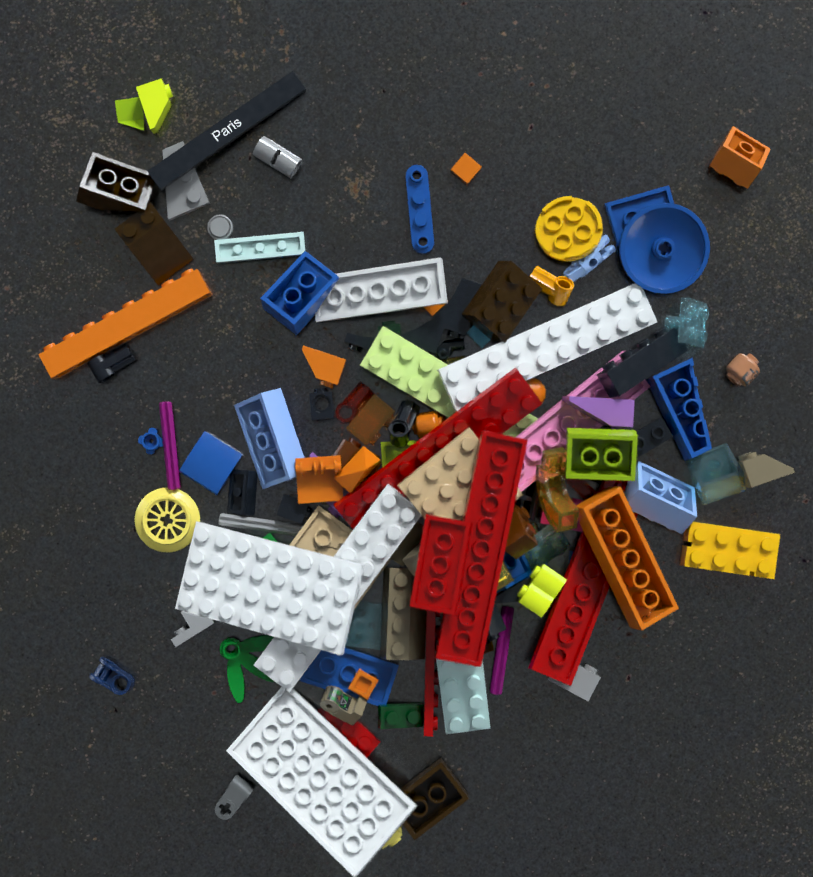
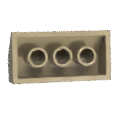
M384 568L380 658L385 660L425 659L427 610L410 607L414 576L408 568Z

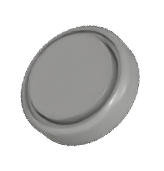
M216 215L209 220L207 230L209 235L215 240L228 239L233 232V224L227 216Z

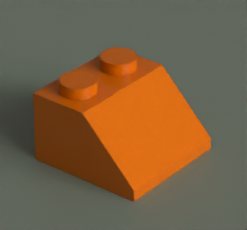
M733 126L716 152L710 167L714 168L717 173L724 174L732 179L735 184L748 189L762 170L771 149Z

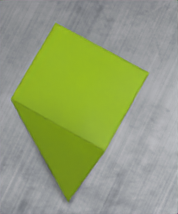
M140 98L116 100L115 106L118 123L144 130V114Z

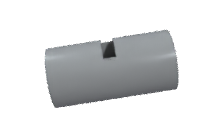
M265 136L259 140L253 151V156L289 178L296 174L302 163L301 158Z

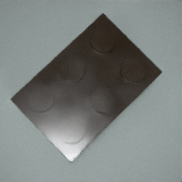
M498 261L461 315L490 340L506 343L542 288L512 261Z
M442 758L438 759L400 788L417 805L416 809L404 821L403 826L412 838L416 840L469 799L467 791Z

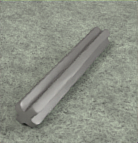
M221 513L219 516V525L292 536H296L304 526L302 524Z

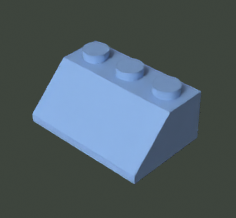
M640 461L636 462L635 481H628L624 490V495L632 511L646 517L650 521H655L665 526L669 530L683 534L697 518L695 487Z

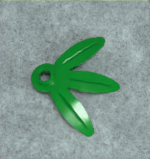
M255 636L242 642L230 637L221 642L219 651L221 656L228 660V684L237 703H242L244 699V677L240 664L257 677L269 682H275L254 666L258 657L249 653L264 651L274 638L273 636ZM234 645L233 651L229 652L226 650L227 646Z

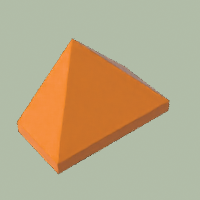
M363 446L343 467L342 471L334 477V480L351 494L381 460Z

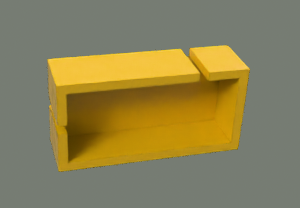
M692 522L684 531L683 541L691 542V547L682 545L681 566L768 579L775 578L780 534Z

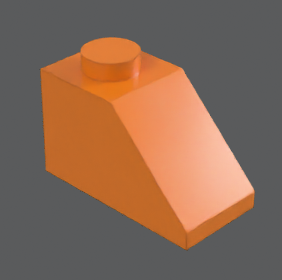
M303 345L302 351L316 379L320 380V385L331 389L333 385L339 386L347 362L346 359Z

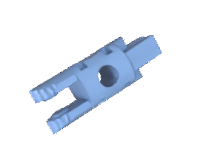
M607 234L602 236L600 243L591 254L571 262V265L563 271L565 277L573 282L580 277H584L616 251L614 245L605 247L610 240Z

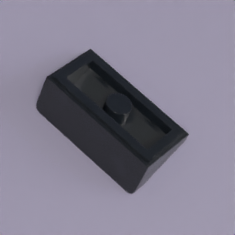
M233 469L229 480L227 514L250 516L255 514L258 478L256 471Z

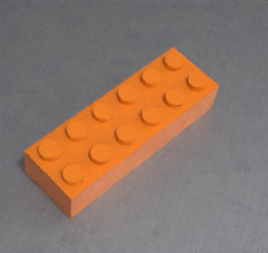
M608 487L572 507L630 628L644 630L679 609L621 487Z

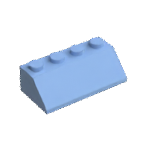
M281 388L260 393L235 404L234 407L262 489L295 479V458H304Z

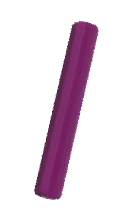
M166 401L159 403L167 486L169 490H175L180 488L172 403Z
M503 606L501 611V617L507 629L500 632V637L497 638L490 693L494 695H501L514 615V608L511 606Z

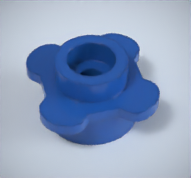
M150 428L147 433L138 438L139 444L143 445L147 454L152 455L158 447H163V438H160L155 428Z

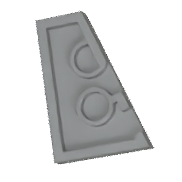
M182 141L163 149V160L185 145ZM195 168L165 188L169 221L210 204Z

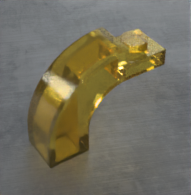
M563 447L542 451L541 464L536 465V485L540 504L548 522L556 532L577 528L579 508L571 500L565 485L564 473L567 451Z

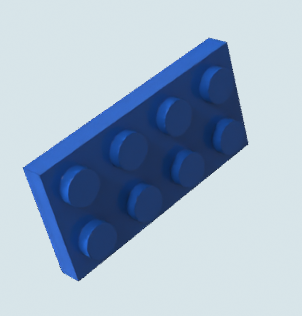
M345 647L343 655L321 650L299 681L323 689L328 686H336L342 689L344 693L358 698L360 695L349 690L348 687L360 668L379 679L367 700V703L378 706L387 704L399 664Z

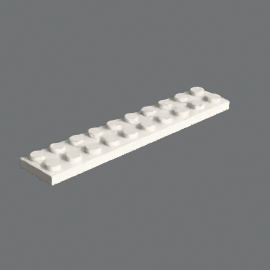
M635 283L511 337L506 343L502 341L437 371L456 412L515 367L523 378L528 380L655 324L657 320L643 288Z
M389 484L386 485L334 556L365 565L356 603L421 517V514L408 498ZM274 637L254 666L290 693L321 650Z

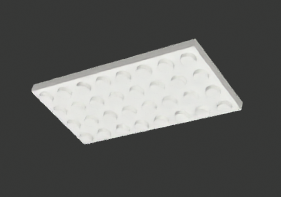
M196 521L175 609L337 655H343L365 565Z
M281 687L226 750L353 877H357L417 807L409 797L294 688L289 693Z

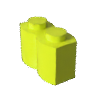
M542 564L540 567L536 565L529 576L532 580L528 586L524 584L517 593V596L520 597L517 602L541 618L567 580L545 564Z

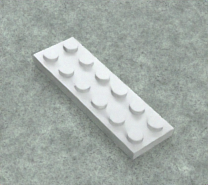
M434 258L337 273L336 275L339 276V280L315 313V320L319 323L447 304L442 258Z

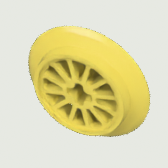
M168 487L159 488L147 494L139 503L135 513V527L140 539L148 547L159 552H175L189 545L192 541L196 521L200 522L199 510L194 500L185 492L179 489L169 490ZM161 501H166L165 511H163L160 505ZM169 501L175 502L171 511H169ZM155 504L157 505L161 514L152 510V507ZM179 505L182 510L174 514V510ZM149 512L158 516V519H149ZM181 513H185L186 519L176 518ZM170 514V519L173 520V523L164 526V521H161V517ZM148 521H157L158 524L149 528ZM176 522H186L185 528L177 525ZM160 526L161 528L157 535H154L152 530ZM173 526L182 530L179 536L176 534ZM163 529H165V539L159 538ZM168 529L174 535L173 539H168Z

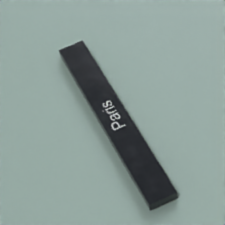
M293 71L149 169L147 171L148 175L160 191H162L304 93L306 88Z

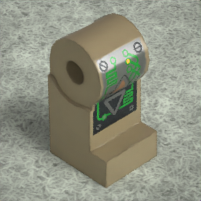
M328 686L325 688L320 707L353 726L362 717L367 699L361 696L355 698L344 693L339 687Z

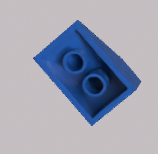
M304 251L260 298L263 309L297 335L313 318L339 280V276L308 252Z

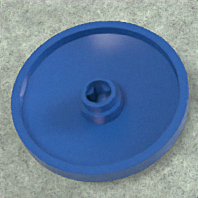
M672 203L650 205L637 212L624 227L619 243L620 261L628 277L641 288L661 294L674 293L694 283L704 271L710 253L708 232L700 218L691 210Z

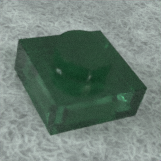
M395 321L382 322V326L397 335H401L400 324H395ZM378 326V333L381 330L382 326Z

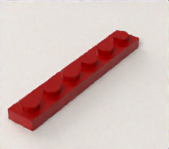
M427 610L424 736H433V730L438 729V717H433V709L438 708V694H434V685H439L438 671H434V666L436 662L435 640L439 639L440 626H435L436 617H440V613Z

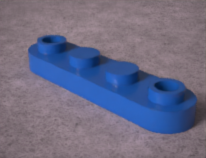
M413 165L406 172L411 241L415 252L427 254L434 247L428 173L423 166ZM418 172L421 174L420 179H414L412 175ZM420 239H426L427 244L425 246H421L419 244Z

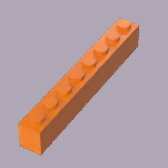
M188 269L181 274V278L175 281L170 279L161 284V289L155 292L154 290L145 292L141 295L142 299L136 302L132 300L122 305L123 309L116 313L114 311L106 313L102 316L103 320L96 324L95 322H90L82 327L83 331L77 334L72 332L62 338L63 341L57 345L51 343L43 348L44 352L38 355L50 377L56 380L88 363L93 358L116 348L212 296L198 269Z

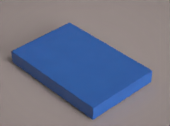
M669 185L604 204L616 247H619L624 227L637 212L654 204H674Z

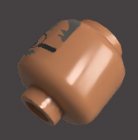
M740 353L726 366V377L738 387L741 385L748 386L760 373L757 365L759 361L750 353L747 356Z

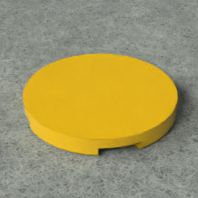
M564 196L551 201L542 209L537 219L535 233L538 244L548 256L560 261H576L588 256L596 249L602 238L603 224L599 211L591 202L572 196Z

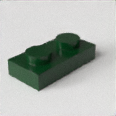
M424 704L378 705V728L423 727Z

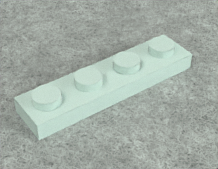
M304 232L214 240L217 264L301 256L306 251Z

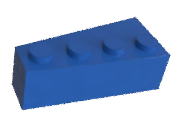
M693 358L646 379L684 461L712 449L707 423L703 416L702 400L699 398L698 381L693 370Z

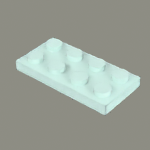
M436 659L446 734L491 729L483 660L481 667Z

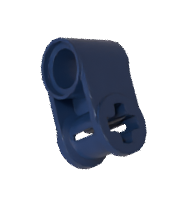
M100 657V663L96 670L89 675L91 680L117 695H123L131 691L135 685V680L131 674L105 657ZM119 678L126 680V689H121L118 686Z

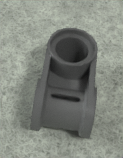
M236 775L215 806L216 815L222 820L230 819L241 804L246 801L254 787ZM228 803L231 806L225 813L222 811L223 805Z

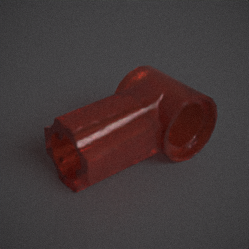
M360 381L343 402L336 407L335 414L337 420L342 424H349L354 421L357 414L375 393ZM342 408H349L352 411V415L344 419L339 415V412Z

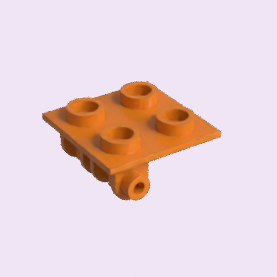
M340 455L295 458L298 504L339 501L343 497V487L334 480V477L342 471Z

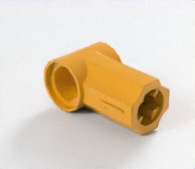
M536 266L529 277L542 288V292L548 295L551 303L557 306L566 305L574 288L573 281L565 276L556 277Z

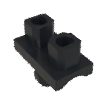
M535 480L522 491L523 496L517 500L516 504L520 508L524 507L530 515L529 520L533 521L541 516L542 509L541 506H538L540 497L545 495L547 488L541 480Z

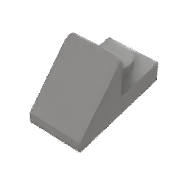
M182 611L181 614L190 628H187L185 625L175 631L176 637L172 638L171 641L177 647L214 624L216 620Z

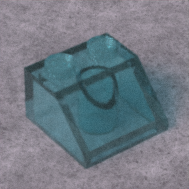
M727 443L713 447L711 450L692 459L685 460L693 485L703 505L746 491L744 472Z

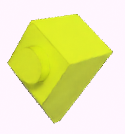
M162 78L136 87L149 128L153 134L158 133L172 106L170 98L173 97L169 84H164Z

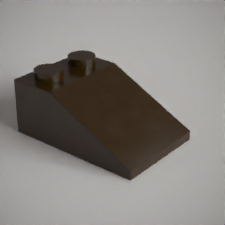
M92 152L79 186L76 202L102 210L145 212L155 183L146 170Z
M151 202L147 204L145 212H136L115 228V231L158 286L194 260Z

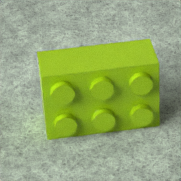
M567 428L565 477L567 479L635 481L638 441L636 430Z

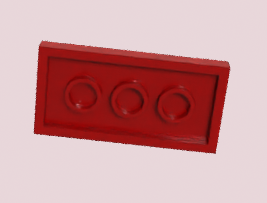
M426 514L410 607L457 615L472 522Z

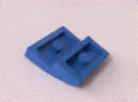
M204 431L179 472L215 495H218L231 472L242 458V454Z

